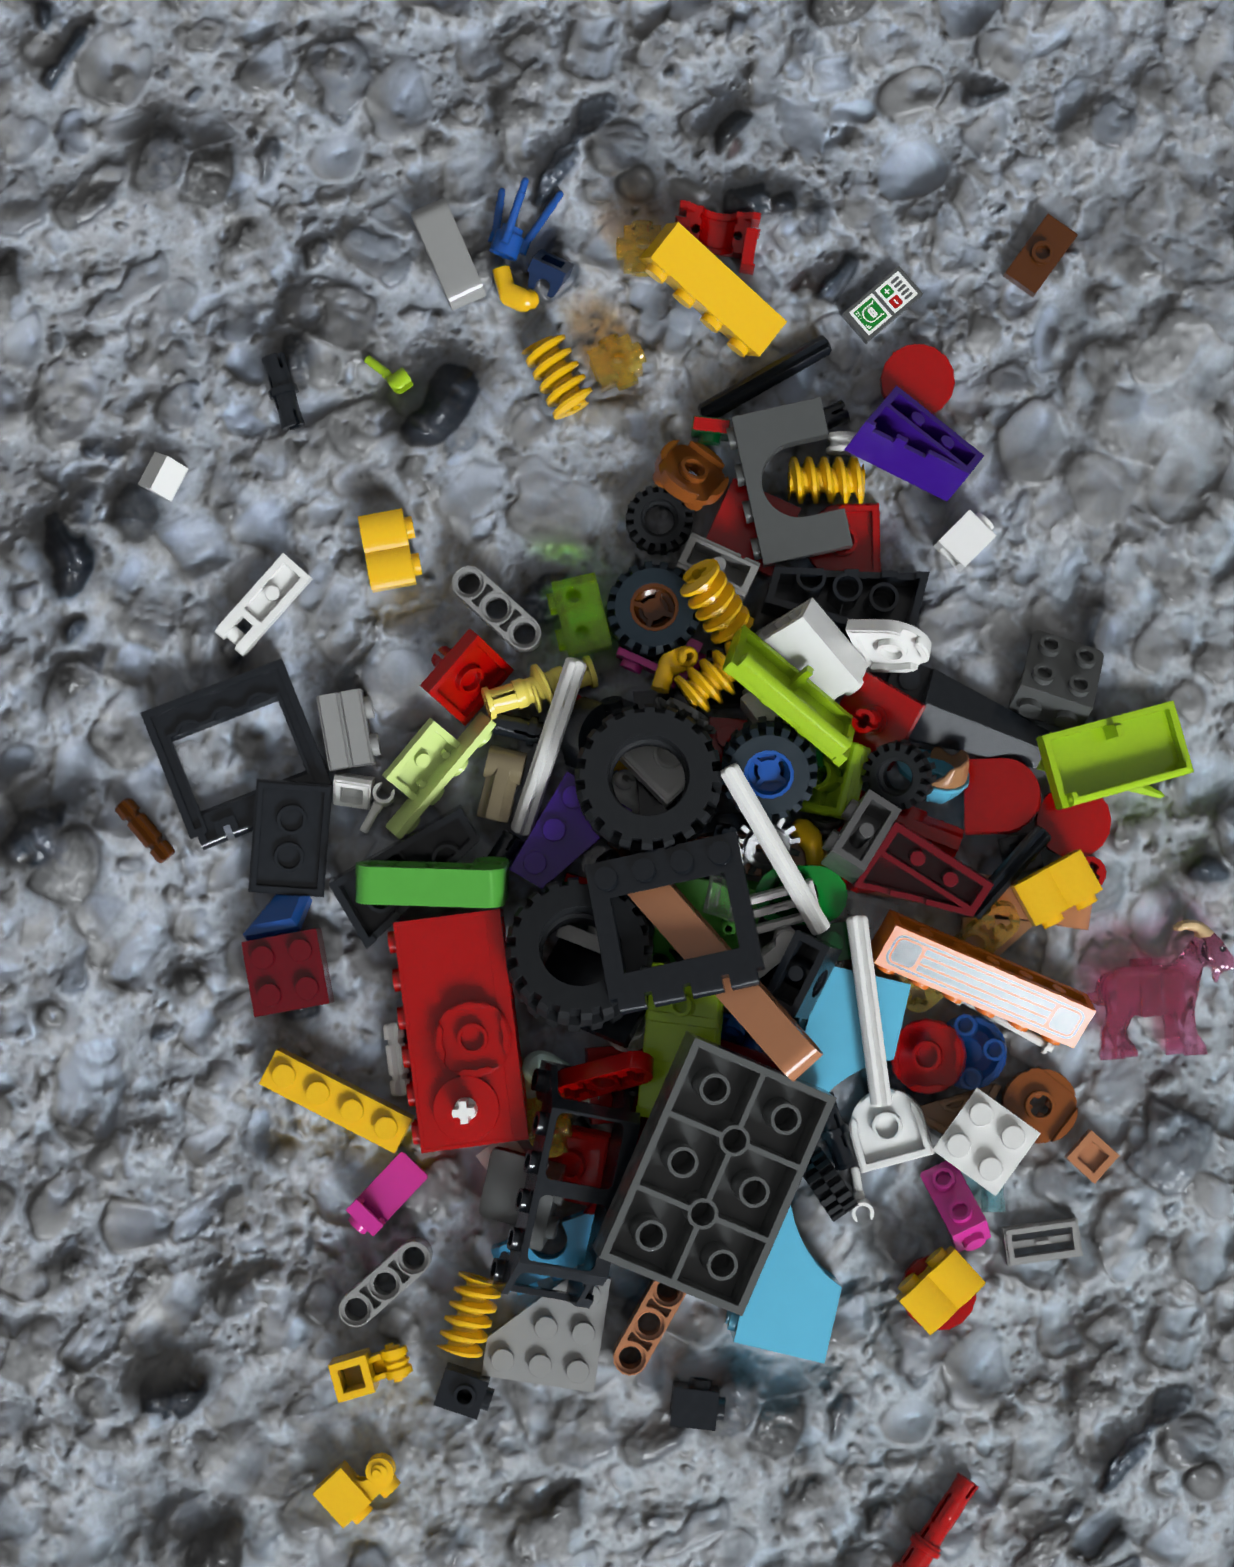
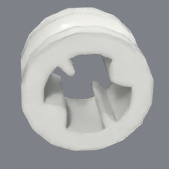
M830 432L828 439H826L830 441V446L826 448V453L834 456L853 455L844 449L857 432Z

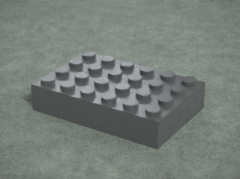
M686 1031L592 1248L598 1257L743 1316L837 1098L828 1091L797 1078L793 1082L780 1070Z

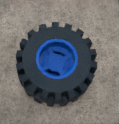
M762 716L758 717V722L753 724L749 720L743 723V728L740 731L736 729L731 734L730 741L725 744L721 770L733 763H737L740 766L770 820H772V815L779 814L780 819L789 817V810L791 809L798 812L803 808V801H809L813 795V787H816L818 771L815 747L805 737L798 734L793 727L783 723L781 717L775 716L774 721H767V717ZM722 779V785H725L726 796L728 797V799L733 798L725 782ZM734 801V806H735L739 811H741V810L739 809L737 803Z

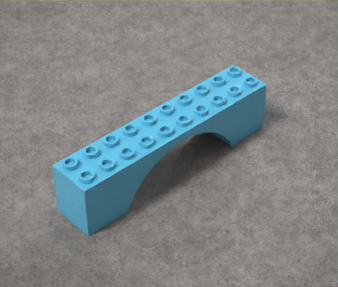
M834 966L809 1018H798L797 1020L799 1026L823 1053L798 1079L828 1092L848 1076L865 1068L853 971ZM875 976L886 1060L890 1061L894 1060L911 984ZM791 1205L743 1316L727 1310L725 1324H727V1330H730L733 1342L825 1364L842 1287L836 1277L821 1266L804 1245L794 1221Z

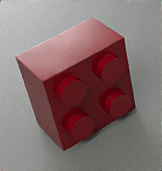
M321 928L241 942L254 1017L334 1002Z

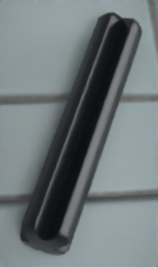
M1040 826L1033 827L988 878L994 886L973 916L974 918L981 919L1051 841L1052 837L1044 828Z

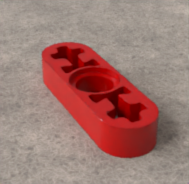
M627 1051L558 1071L559 1093L563 1098L582 1101L646 1084L653 1078L654 1058L646 1052Z

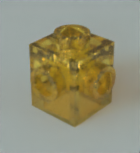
M636 220L631 222V225H624V237L616 238L617 260H624V274H632L635 277H650L645 271L647 265L639 259L646 249H640L637 245L651 244L661 231V225H653V222L650 220Z
M618 333L608 335L598 341L599 346L587 351V361L601 393L615 387L619 391L628 389L639 382L638 377L643 376L642 364L647 362L640 343L638 341L632 343L629 334L619 337ZM620 360L622 363L617 364L614 361Z

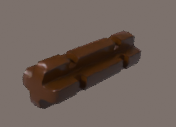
M132 798L124 799L116 806L115 812L123 821H128L127 826L145 848L151 849L149 853L157 862L163 863L175 853V849L167 840L162 839V833L147 815L139 812L140 807Z

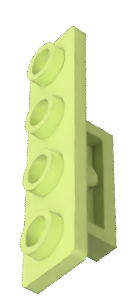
M480 712L456 740L433 719L429 718L382 774L385 779L408 797L385 827L398 839L403 838L405 834L411 833L418 826L420 816L428 806L434 805L440 800L445 791L444 787L453 776H458L465 770L469 762L468 758L473 752L490 740L496 723Z

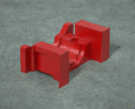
M680 200L678 215L681 216H675V222H679L714 255L741 259L739 273L753 275L756 244L761 229L756 228H759L761 213L737 211L733 214H722L707 210L702 205ZM697 229L699 232L693 233L691 230ZM734 236H739V237H741V239H740V240H736V239H734Z

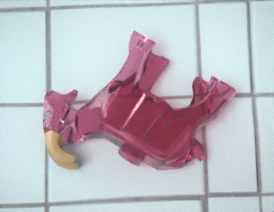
M1190 919L1178 921L1173 925L1174 931H1193L1194 937L1171 963L1152 964V957L1129 959V966L1114 967L1099 976L1094 992H1088L1091 1002L1097 1006H1105L1106 1010L1105 1021L1100 1029L1099 1060L1126 1059L1125 1057L1138 1056V1051L1135 1045L1128 1039L1127 1028L1134 1016L1162 1017L1165 1055L1183 1054L1187 1056L1208 1054L1205 1042L1198 1035L1195 1021L1196 1000L1203 967L1210 968L1214 983H1217L1222 972L1234 969V957L1223 941L1207 925Z

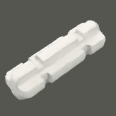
M398 1022L387 1023L383 1026L384 1040H388V1045L385 1048L389 1076H392L390 1081L391 1094L396 1097L406 1096V1084L411 1081V1078L407 1077L410 1069L404 1068L402 1058V1045H405L403 1043L405 1030L399 1029Z

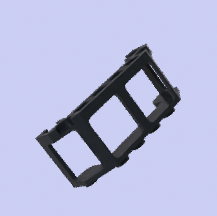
M541 1060L540 1068H536L533 1072L531 1090L536 1091V1098L542 1102L541 1111L535 1113L532 1123V1133L536 1134L533 1149L527 1151L524 1160V1172L527 1173L525 1186L519 1189L516 1197L515 1208L516 1211H519L516 1227H511L508 1234L507 1248L510 1252L503 1251L499 1258L493 1259L490 1269V1280L493 1281L492 1286L501 1294L508 1295L510 1291L564 1300L574 1306L589 1309L594 1301V1295H592L594 1285L603 1286L609 1275L611 1262L599 1258L592 1246L637 1144L641 1125L640 1113L632 1112L634 1097L637 1096L639 1091L638 1086L612 1092V1107L563 1098L558 1088V1071L573 1066ZM561 1113H570L614 1122L600 1188L550 1179L546 1176V1167L556 1121ZM544 1195L596 1204L584 1265L578 1264L577 1269L531 1261L528 1258L539 1200ZM523 1273H533L569 1280L566 1292L515 1282Z

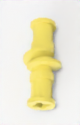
M589 655L583 656L582 661L586 663L587 668L580 688L591 686L592 689L598 687V678L593 662ZM532 664L530 666V677L518 678L510 681L508 684L488 689L487 686L481 688L483 702L489 718L494 720L497 718V714L516 708L523 709L532 703L535 704L538 713H541L543 700L546 699L551 705L563 667L557 666L547 672H543L537 664Z

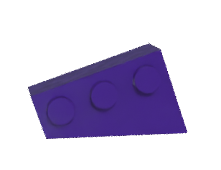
M898 386L884 399L844 449L946 502L984 457L981 452Z
M566 772L509 869L541 889H544L546 884L551 883L601 839L592 830V826L585 820L581 812L576 794L575 776L571 773ZM623 805L625 808H627L628 810H630V811L632 812V809H630L629 807Z

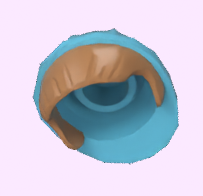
M939 746L934 747L932 751L920 749L922 752L928 751L931 756L927 759L929 763L935 762L936 766L932 770V775H937L936 782L931 784L934 789L931 794L926 796V802L943 804L958 796L968 787L969 755L967 752L960 750L957 754L951 755ZM897 761L896 766L899 772L911 783L912 772L909 766L904 762Z

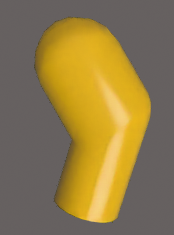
M501 266L492 270L500 301L505 306L519 312H528L538 306L539 296L537 292L514 284L510 266Z
M680 646L663 654L659 659L651 689L658 693L668 694L674 676L687 671V668L693 667L697 663L698 653L696 649L691 646Z
M800 818L795 820L792 825L796 827V830L791 833V836L800 837L801 843L797 844L805 851L806 864L824 866L821 864L824 858V849H822L823 842L820 830L808 819Z

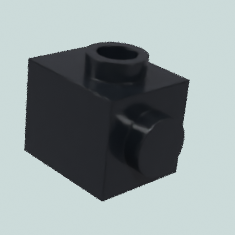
M448 1362L433 1405L477 1420L480 1409L488 1411L495 1389L488 1387L490 1377L481 1376L480 1372Z
M690 1377L689 1382L673 1380L669 1425L715 1431L716 1421L724 1420L726 1402L725 1397H719L718 1385H712L711 1379L703 1377Z

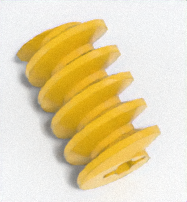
M564 334L545 337L531 344L521 353L524 355L530 354L526 359V364L530 368H536L532 373L534 380L543 381L539 386L540 392L542 394H550L546 399L547 406L557 407L552 413L555 420L568 417L585 408L589 404L585 398L593 391L591 387L579 388L578 385L586 376L585 374L573 376L572 371L579 363L578 361L566 362L565 358L572 353L571 347L559 349L558 346L566 339Z
M792 456L787 470L788 502L791 494L795 493L798 503L803 504L806 494L810 493L813 503L818 504L821 494L825 493L828 503L833 504L836 493H840L843 503L848 504L851 493H855L858 503L863 504L865 494L864 463L860 467L857 457L851 456L847 467H845L842 457L837 456L832 467H830L827 457L822 456L817 467H815L812 457L807 456L802 467H800L797 457Z
M702 560L692 565L685 572L683 580L686 583L680 589V594L683 597H690L688 600L689 608L698 609L695 613L697 620H706L703 624V629L707 633L713 632L710 636L712 643L721 644L732 640L734 634L743 625L749 629L751 628L755 619L750 616L748 608L742 605L741 597L735 593L734 586L727 581V575L720 570L717 560Z
M731 641L724 643L726 655L719 650L712 651L714 664L705 658L699 660L701 673L693 667L687 668L689 681L680 675L674 677L676 685L692 708L696 709L699 706L709 713L711 709L708 699L712 698L719 704H722L721 691L723 689L732 696L736 694L733 682L737 680L722 670Z
M459 1271L458 1276L466 1281V1285L454 1286L453 1288L462 1298L461 1300L449 1301L448 1305L457 1310V1314L445 1315L444 1320L453 1327L452 1329L440 1330L439 1334L446 1338L448 1343L437 1344L436 1346L457 1356L479 1358L482 1357L484 1350L477 1343H484L488 1338L487 1333L482 1328H490L493 1322L486 1314L495 1313L497 1310V1305L490 1299L500 1298L501 1293L492 1286L493 1281L489 1278L470 1272Z

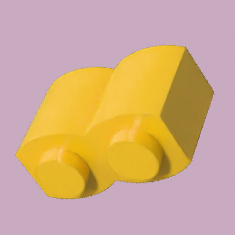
M402 508L358 516L372 592L417 585L416 576L423 574L419 553L411 554L409 539L416 538L412 516L404 517Z
M1081 849L1071 851L1010 886L1031 925L1038 926L1042 924L1044 929L1064 919L1062 912L1075 906L1077 911L1095 903L1098 900L1095 894L1103 890Z
M949 1246L946 1250L943 1247L936 1249L926 1259L925 1262L928 1266L918 1276L915 1273H911L897 1287L900 1293L895 1298L929 1335L945 1324L960 1307L967 1303L986 1284L952 1246Z

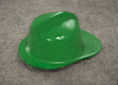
M796 865L804 880L812 878L819 906L829 923L839 917L846 907L848 897L846 884L842 878L824 866ZM774 868L762 876L756 886L755 893L784 886ZM790 895L757 903L756 906L760 908L789 900L791 897ZM795 907L763 917L769 921L799 913V911ZM802 922L794 925H806V923Z

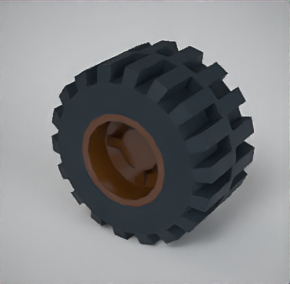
M652 561L644 562L643 566L637 567V565L630 567L626 574L622 573L617 578L615 585L612 586L609 592L606 606V622L609 625V632L612 638L618 641L619 647L654 661L655 658L661 657L673 649L685 646L693 638L699 624V620L695 617L698 609L689 608L688 600L690 597H683L680 594V589L686 583L683 580V570L677 567L675 569L669 568L666 562L660 561V565H653Z

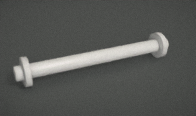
M963 1001L961 1002L967 1007L978 1012L973 1005H970ZM996 1015L994 1018L987 1017L1041 1047L1042 1054H1046L1047 1051L1051 1053L1055 1045L1045 1041L1041 1036L1030 1030L1023 1032L1014 1028L1006 1019Z

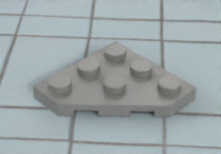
M611 1277L607 1278L603 1286L594 1285L592 1293L594 1301L589 1309L574 1306L564 1300L540 1296L501 1327L499 1326L488 1334L481 1376L594 1393ZM562 1279L552 1289L566 1292L569 1280Z

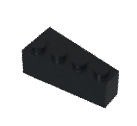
M774 567L769 579L761 613L779 618L813 597L846 637H848L845 631L848 619H888L901 621L916 627L930 572L898 573V571L891 570L861 572L859 569L830 571L824 570V568Z
M460 804L363 861L457 863L480 841V836ZM356 865L332 878L329 882L331 890L366 949L411 907L357 903L355 901Z

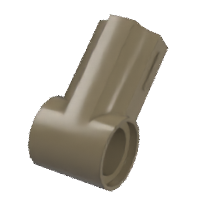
M490 745L483 773L485 782L477 817L508 824L514 804L517 785L520 786L527 753Z

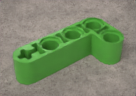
M479 857L473 863L384 860L356 862L355 901L360 904L498 908L504 906L509 898V859L504 857Z

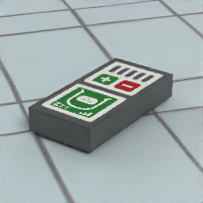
M898 266L842 314V317L863 342L867 344L920 299L923 293L901 267Z

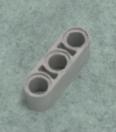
M442 198L411 211L410 214L452 311L486 297L480 277L446 199Z
M463 566L455 572L452 578V587L459 600L514 650L527 654L539 647L542 641V633L537 621L489 577L475 566ZM466 576H475L479 579L480 586L476 592L466 594L459 588L461 580ZM493 601L504 602L508 606L506 615L500 619L489 617L487 614L489 604ZM530 626L536 632L534 640L529 644L518 643L514 635L519 627Z
M411 1237L396 1248L344 1296L339 1305V1316L342 1321L351 1327H361L376 1316L429 1267L433 1257L430 1243L424 1238ZM410 1247L421 1249L425 1255L424 1263L416 1266L408 1263L405 1259V1250ZM384 1272L390 1273L396 1280V1287L389 1291L382 1290L377 1284V1275ZM352 1298L362 1299L367 1305V1313L363 1316L353 1315L348 1309V1301Z

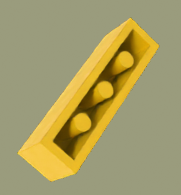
M679 222L667 223L639 258L647 265L645 271L651 278L660 284L666 282L675 291L672 294L673 297L686 308L690 309L693 307L702 315L700 321L715 333L720 331L729 339L727 342L728 347L741 357L746 355L760 357L787 322Z
M279 1048L275 1051L259 1082L260 1085L394 1154L399 1149L411 1126V1122L415 1118V1115L284 1048Z

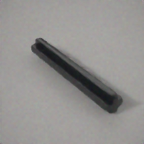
M820 335L700 403L698 406L700 416L719 418L825 358L832 351L828 340L823 335Z

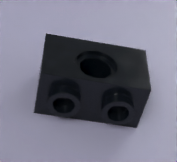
M796 930L767 989L791 1016L808 1019L842 950L809 932Z

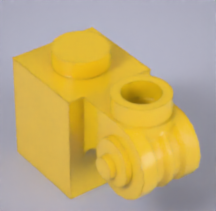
M388 1343L384 1345V1349L375 1353H371L368 1347L333 1357L328 1368L338 1403L375 1393L379 1386V1380L385 1378L387 1380L394 1379V1383L407 1377L413 1371L412 1364L409 1363L410 1357L407 1356V1346Z
M380 1452L372 1455L365 1469L366 1476H359L344 1460L316 1486L312 1495L339 1525L344 1528L351 1521L356 1525L359 1524L373 1510L369 1504L379 1494L384 1499L388 1497L401 1482L395 1475L396 1464L394 1459L389 1454Z

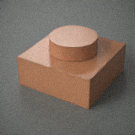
M1088 1129L1064 1158L1095 1184L1120 1155L1092 1130Z

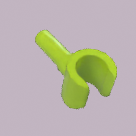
M371 355L365 358L364 362L382 375L396 394H403L414 385L403 367L392 374L388 368Z

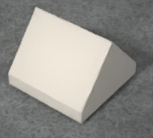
M154 452L138 485L172 502L189 469L167 455Z
M337 772L333 780V804L370 810L375 777Z

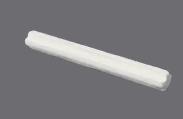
M567 657L565 659L511 824V829L519 835L529 836L534 828L587 668L585 662L574 657Z
M733 763L720 771L723 781L811 934L816 936L825 932L830 927L829 921L740 766L737 763Z
M855 915L848 917L846 923L870 1104L873 1107H884L891 1105L892 1098L869 924L866 915Z

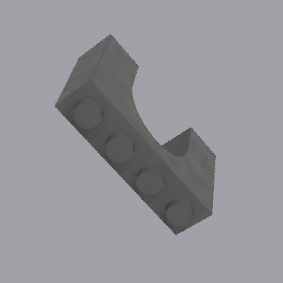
M821 397L733 416V427L726 428L730 450L738 449L741 464L734 465L738 487L746 486L749 500L743 501L742 505L746 523L754 522L757 537L750 538L754 560L762 559L763 568L851 549L853 544L845 508L806 517H792L775 509L767 500L762 488L764 469L770 459L778 452L789 447L828 439L829 433Z

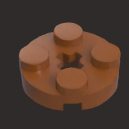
M680 440L670 441L662 448L655 461V472L653 474L655 484L682 501L690 510L699 511L704 505H711L717 502L729 483L728 476L725 478L722 472L725 465L721 458L711 449L698 442L690 441L687 446L683 444L677 445ZM689 471H693L696 475L689 473Z
M1031 1067L1019 1072L1010 1079L1002 1093L1001 1105L1041 1133L1034 1143H1047L1061 1139L1072 1129L1078 1114L1076 1094L1073 1086L1063 1075L1050 1069ZM1044 1095L1047 1098L1045 1105L1049 1109L1046 1114L1038 1112L1034 1116L1031 1113L1033 1106L1030 1104V1101L1033 1097L1039 1099Z

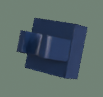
M540 249L532 257L527 270L530 273L528 287L534 290L539 283V279H545L550 285L547 296L552 298L570 277L574 264Z

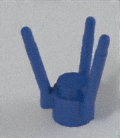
M527 177L522 178L508 221L503 223L502 226L505 189L500 188L495 206L493 226L488 238V242L491 243L489 251L511 261H516L519 254L526 256L531 242L564 195L562 191H558L523 239V230L516 227L515 223L526 194L529 179Z

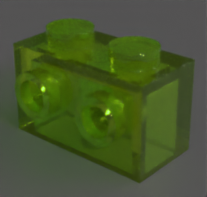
M595 572L551 582L553 592L547 593L546 597L551 616L559 615L561 629L555 630L559 651L567 650L568 657L577 658L612 649V641Z

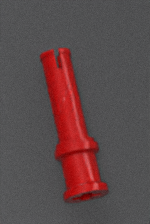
M958 1472L950 1488L940 1500L920 1533L916 1532L909 1538L911 1544L900 1561H894L891 1567H929L933 1559H939L941 1555L939 1547L979 1486Z

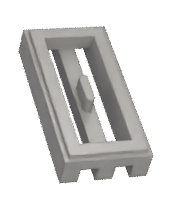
M1077 1217L1001 1227L1007 1266L1083 1256ZM1071 1228V1233L1012 1241V1235ZM1073 1242V1248L1014 1255V1249Z

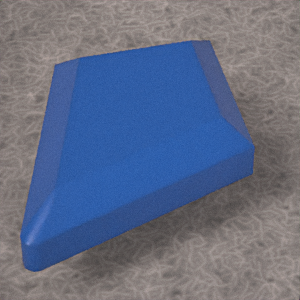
M275 894L246 929L243 936L247 941L299 932L311 906V897L307 895Z

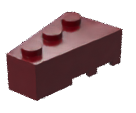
M895 820L865 872L853 883V886L973 917L994 884L985 876Z

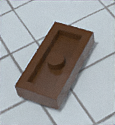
M1047 214L1003 277L1031 297H1034L1078 234L1050 214Z

